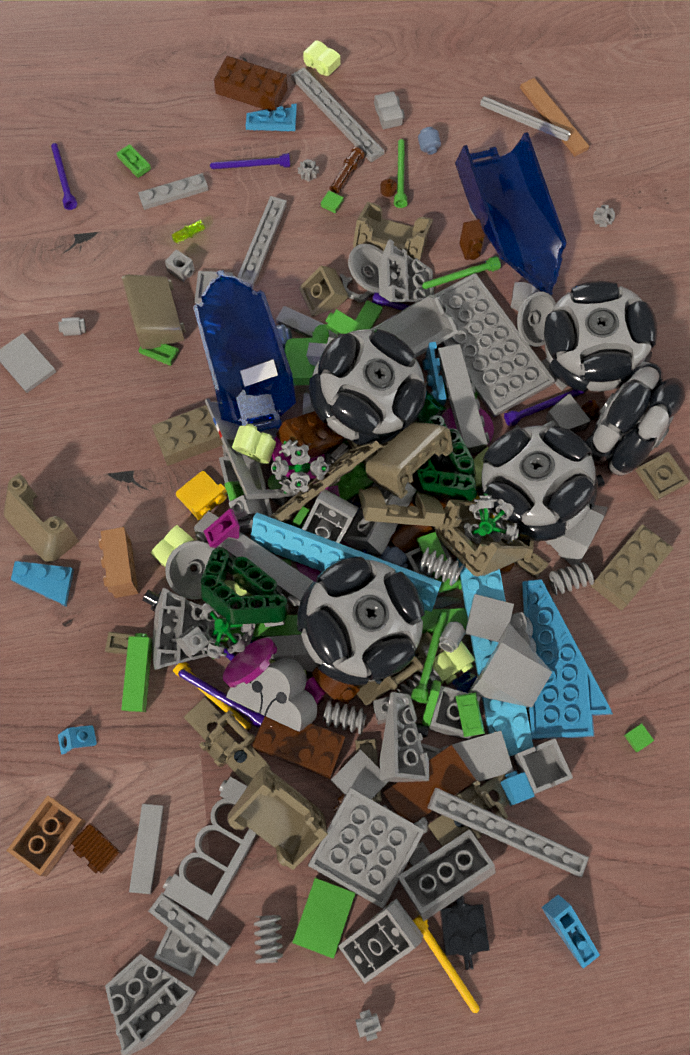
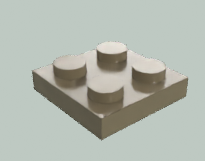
M669 452L636 469L637 474L656 501L686 486L690 482Z

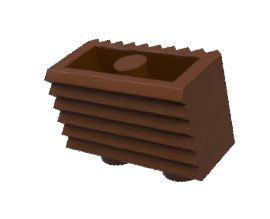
M480 220L463 223L459 244L465 260H475L481 256L485 235Z
M91 823L71 842L75 847L73 852L81 859L85 857L89 861L87 866L96 874L98 871L103 874L106 873L122 855Z

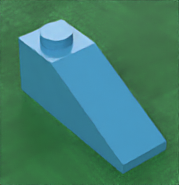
M560 895L555 896L541 907L556 932L583 969L600 956L572 906Z

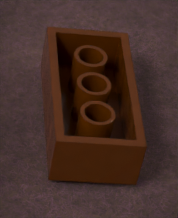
M230 56L225 57L214 78L216 94L268 111L277 110L288 89L287 74Z
M264 716L252 747L258 752L331 779L345 742V736L311 723L299 732Z

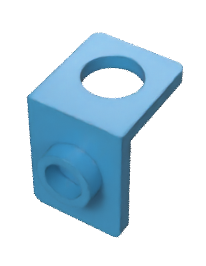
M92 725L67 728L58 734L61 754H66L74 748L95 746L97 744ZM64 737L67 739L66 747L64 745Z

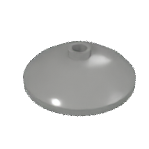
M370 244L357 245L348 257L349 270L361 287L368 291L379 293L378 264L383 251Z
M533 292L528 295L518 311L517 327L522 340L530 346L538 347L545 345V320L556 305L554 299L546 292Z
M188 541L179 545L171 552L166 562L165 574L168 584L175 593L187 599H202L201 578L210 554L215 548L210 547L206 542ZM192 565L197 566V569L195 571L190 570V567Z

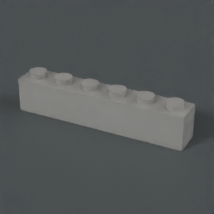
M460 344L438 348L437 358L440 361V369L456 428L470 454L481 452L487 447L489 436L483 429L485 426L484 418L479 415L480 404L479 400L474 397L475 386L469 379L471 372L469 366L465 364V351L461 350Z

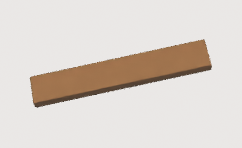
M535 78L520 85L522 92L546 122L571 132L567 141L562 140V142L574 157L589 149L587 142Z

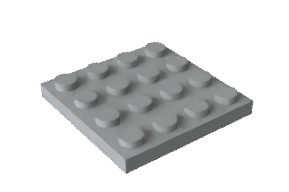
M350 787L327 828L328 835L318 844L308 866L379 907L384 908L399 880L398 876L404 871L425 830Z

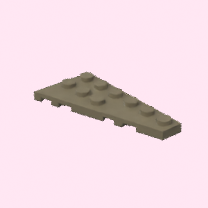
M373 441L349 449L329 466V471L324 475L323 480H318L317 477L308 484V491L302 492L300 490L297 495H294L270 517L286 522L292 517L291 514L300 510L302 506L306 505L305 503L317 496L329 485L333 486L341 480V476L351 472L357 464L365 460L381 446L377 441Z

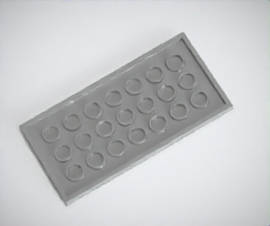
M476 273L434 294L443 302L444 306L442 309L444 313L454 317L457 322L456 329L458 333L441 342L443 347L460 344L461 350L465 351V364L469 366L471 372L470 382L474 383L475 391L493 417L498 416L555 383L554 378L531 347L522 340L517 328Z

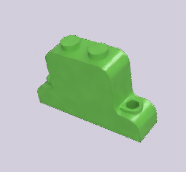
M327 324L316 326L314 332H312V338H291L286 341L285 349H282V360H286V365H282V374L286 376L287 382L290 385H309V379L313 376L316 367L309 363L306 356L309 342L327 344L329 330L326 328Z

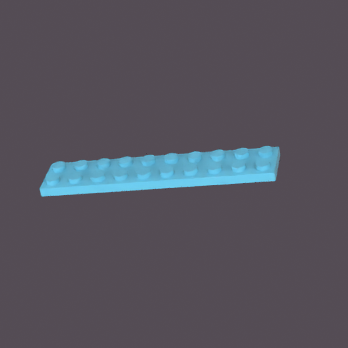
M256 512L253 517L251 540L269 552L322 572L330 565L351 557H363L367 560L381 562L395 569L396 573L402 571L416 586L423 601L424 610L432 612L442 582Z
M457 558V561H459L458 568H460L463 564ZM463 566L460 573V581L467 619L469 618L474 594L506 602L500 569L485 576H474ZM471 636L477 674L480 676L499 642ZM482 697L488 734L502 731L509 756L532 748L533 742L526 706Z

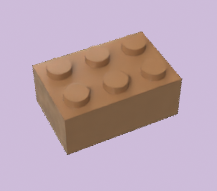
M125 527L101 531V538L98 539L100 550H103L104 555L101 557L102 568L106 570V575H103L105 587H108L109 593L112 592L115 598L139 594L132 541Z
M47 795L6 851L39 876L47 877L87 821L54 797Z

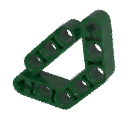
M433 416L427 421V423L443 425L447 428L441 416ZM451 428L449 430L453 451L449 454V457L458 474L436 471L430 458L415 473L426 494L471 501L477 496V487L474 479L476 476L474 460L459 431Z
M216 548L211 552L201 578V597L206 603L231 624L276 623L286 619L287 599L282 595H277V582L247 557L242 556L233 559L225 548ZM228 572L233 576L234 581L252 596H239L224 583Z

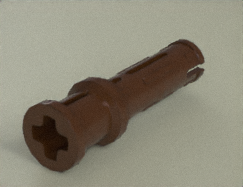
M353 147L349 157L345 158L344 166L329 187L333 193L338 194L351 172L357 169L359 161L365 157L364 152L360 148Z

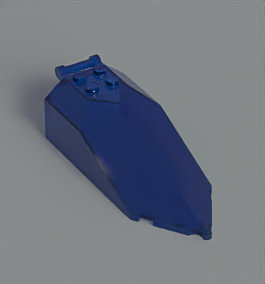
M525 132L513 150L503 156H499L496 147H490L489 150L470 154L468 146L464 145L455 165L472 213L477 220H480L482 229L500 258L535 288L552 296L553 287L556 284L563 259L561 258L562 253L566 248L567 241L529 133ZM491 157V159L473 162L476 159Z
M224 270L217 271L218 276L210 281L202 293L201 302L199 304L196 303L193 309L220 417L222 420L240 426L274 419V421L254 426L257 427L259 432L273 428L278 430L282 425L280 417L296 403L292 372L265 292L261 290L256 292L252 289V285L233 275H225ZM274 360L277 376L244 386L240 371Z

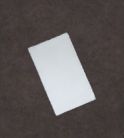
M274 360L240 371L244 386L278 375Z

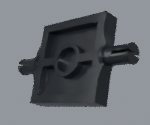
M464 895L456 899V905L440 910L445 955L457 954L463 956L465 970L474 969L472 955L481 951H490L483 904H465Z

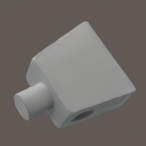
M568 394L549 410L546 416L548 423L543 426H559L577 433L585 430L591 420L571 394Z

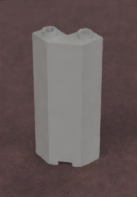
M432 294L370 329L373 332L376 329H380L396 335L415 353L414 358L426 352L430 342H436V345L458 333L456 320L454 317L444 313L442 309L444 306L443 302L439 297Z

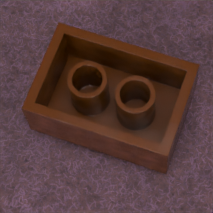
M315 411L285 420L276 433L282 444H284V441L291 440L294 442L297 440V447L307 445L310 459L336 450L346 439L333 431L328 426V423H323Z

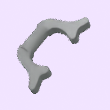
M340 274V279L349 296L348 298L361 303L375 294V292L368 290L360 295L349 291L347 286L352 283V278Z

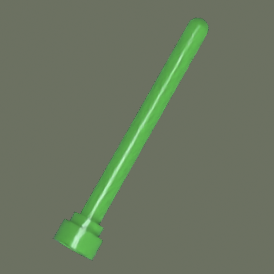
M403 139L398 141V190L394 197V205L397 208H404L408 204V198L404 193L405 141Z
M497 256L488 258L486 263L426 281L422 284V287L428 289L485 270L492 272L499 270L501 267L500 260Z
M440 611L419 686L413 689L411 699L420 703H426L428 700L427 684L440 642L439 638L442 635L447 617L445 611Z

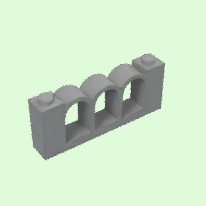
M232 777L228 781L225 779L219 788L221 792L219 796L223 799L217 801L211 810L210 815L213 825L202 828L196 836L195 848L197 853L187 855L181 861L179 875L169 876L163 886L165 888L164 895L208 921L214 915L257 837V834L249 829L242 840L218 824L217 814L221 807L228 804L235 805L248 787ZM218 831L240 843L228 867L204 853L202 840L207 833ZM203 858L225 871L213 894L208 893L188 880L186 869L191 860Z

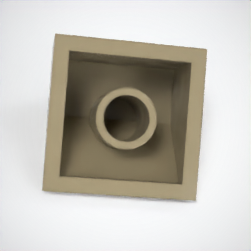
M322 265L299 287L312 316L338 308L349 297L336 270Z

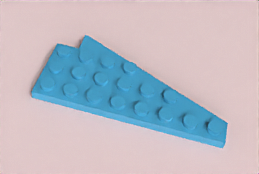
M542 579L522 581L524 614L530 619L533 626L532 638L536 643V654L552 671L532 708L529 707L532 740L595 737L593 716L613 715V712Z

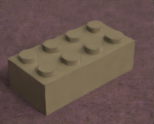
M207 405L151 425L167 466L223 445Z
M642 524L597 577L591 587L622 611L674 548Z

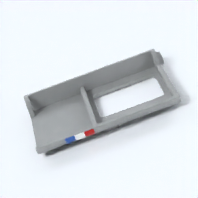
M265 394L258 395L250 403L211 402L210 399L206 398L205 403L246 498H285L296 495L294 493L291 495L284 494L282 489L258 490L242 454L232 448L239 426H246V424L256 426L260 433L270 434L273 440L276 438V433L281 424L268 396ZM281 476L282 483L285 480V478H287L290 481L292 480L287 476Z

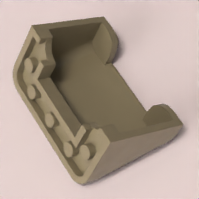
M367 202L356 222L353 247L355 248L360 244H370L384 252L388 240L391 239L394 241L393 245L400 250H406L407 255L412 259L417 258L420 261L433 219L419 217L414 227L382 219L381 207L375 203Z
M128 274L122 276L141 348L149 350L161 347L162 344L169 345L184 341L183 333H186L184 323H180L171 294V290H174L171 279L168 280L165 276Z
M413 422L372 459L368 460L366 463L367 478L402 499L408 493L405 489L407 482L411 483L413 481L412 474L434 453L438 456L441 454L448 456L453 451L450 430L443 425Z
M18 473L8 482L3 511L4 516L45 562H54L76 545L79 540L60 517L53 516L45 522L41 521L33 512L36 509L33 505V500L38 496L28 485L26 479Z
M449 500L444 509L445 518L442 527H435V532L443 544L474 576L488 575L521 560L526 555L529 547L521 540H515L509 546H506L502 541L494 542L493 538L486 534L481 537V542L478 544L470 541L465 536L463 527L466 523L480 525L481 520L475 519L474 513L469 510V506L477 502Z
M262 767L257 772L228 814V822L232 828L244 830L248 827L276 848L279 863L283 866H288L292 870L328 835L326 820L322 811L266 767Z

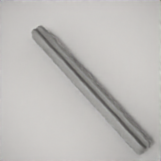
M486 96L481 99L480 105L564 141H567L570 137L571 132Z

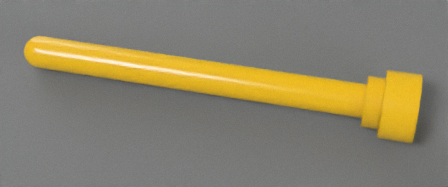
M187 662L179 663L173 669V672L178 677H180V670H185L194 675ZM198 688L225 713L232 711L234 713L233 716L246 730L251 729V724L232 707Z
M419 915L413 921L424 935L423 938L471 1011L478 1013L479 1005L429 931L428 920L423 921Z

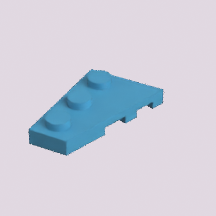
M297 103L291 104L290 108L283 109V106L277 107V110L274 111L265 109L247 113L246 130L295 131Z
M430 342L425 359L422 361L423 369L427 370L428 386H431L432 389L431 395L444 406L446 394L443 377L441 375L438 376L440 373L439 358L435 359L434 354L437 345L436 342Z
M15 561L11 580L66 607L74 569L72 567Z

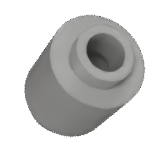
M80 317L62 318V322L58 323L59 332H63L64 336L86 333L85 319H80Z
M456 621L447 623L439 638L441 649L446 652H453L458 648L465 635L463 625Z

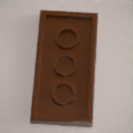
M451 744L429 760V781L397 782L383 793L396 813L414 824L433 811L427 807L435 788L455 795L476 779Z

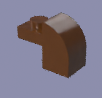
M318 666L312 671L320 687L335 700L339 699L347 704L360 691L357 685L344 684L329 678L318 669Z

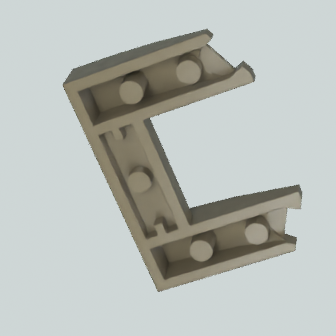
M377 486L370 489H359L358 494L365 521L442 527L445 511L439 500L432 495L416 491L414 499L417 507H405L395 504L386 505L384 497Z

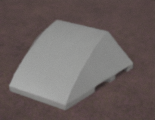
M388 240L378 264L379 295L390 302H418L430 294L434 295V287L428 289L422 287L424 282L433 280V270L417 258L412 259L407 255L406 250H400L393 245L394 241Z
M595 505L577 526L571 530H565L564 536L545 542L551 545L559 553L558 555L564 558L571 567L574 564L579 565L608 507Z
M165 588L162 589L155 609L151 648L155 670L207 657L208 653L206 650H203L204 648L195 655H186L175 639L190 627L198 626L202 632H205L209 624L215 625V620L210 622L206 619H200L199 616L202 613L201 605L178 596Z
M508 623L499 639L498 645L468 693L476 692V696L532 708L552 671L511 624Z
M141 954L105 985L111 1013L114 1015L116 1023V1034L119 1036L122 1048L120 1050L121 1055H132L155 1041L186 1012L196 993L193 989Z

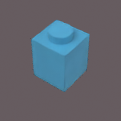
M517 771L505 775V780L500 782L510 806L535 797L525 772L518 774Z

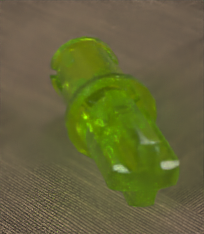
M200 219L189 226L185 225L183 229L171 235L173 241L179 243L205 230V225H201L202 220Z

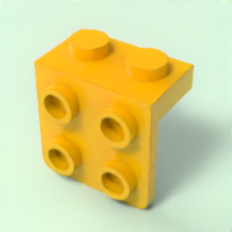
M205 471L198 473L176 491L177 498L198 520L202 519L208 511L211 512L217 505L223 503L228 497L226 488L221 483L217 485Z

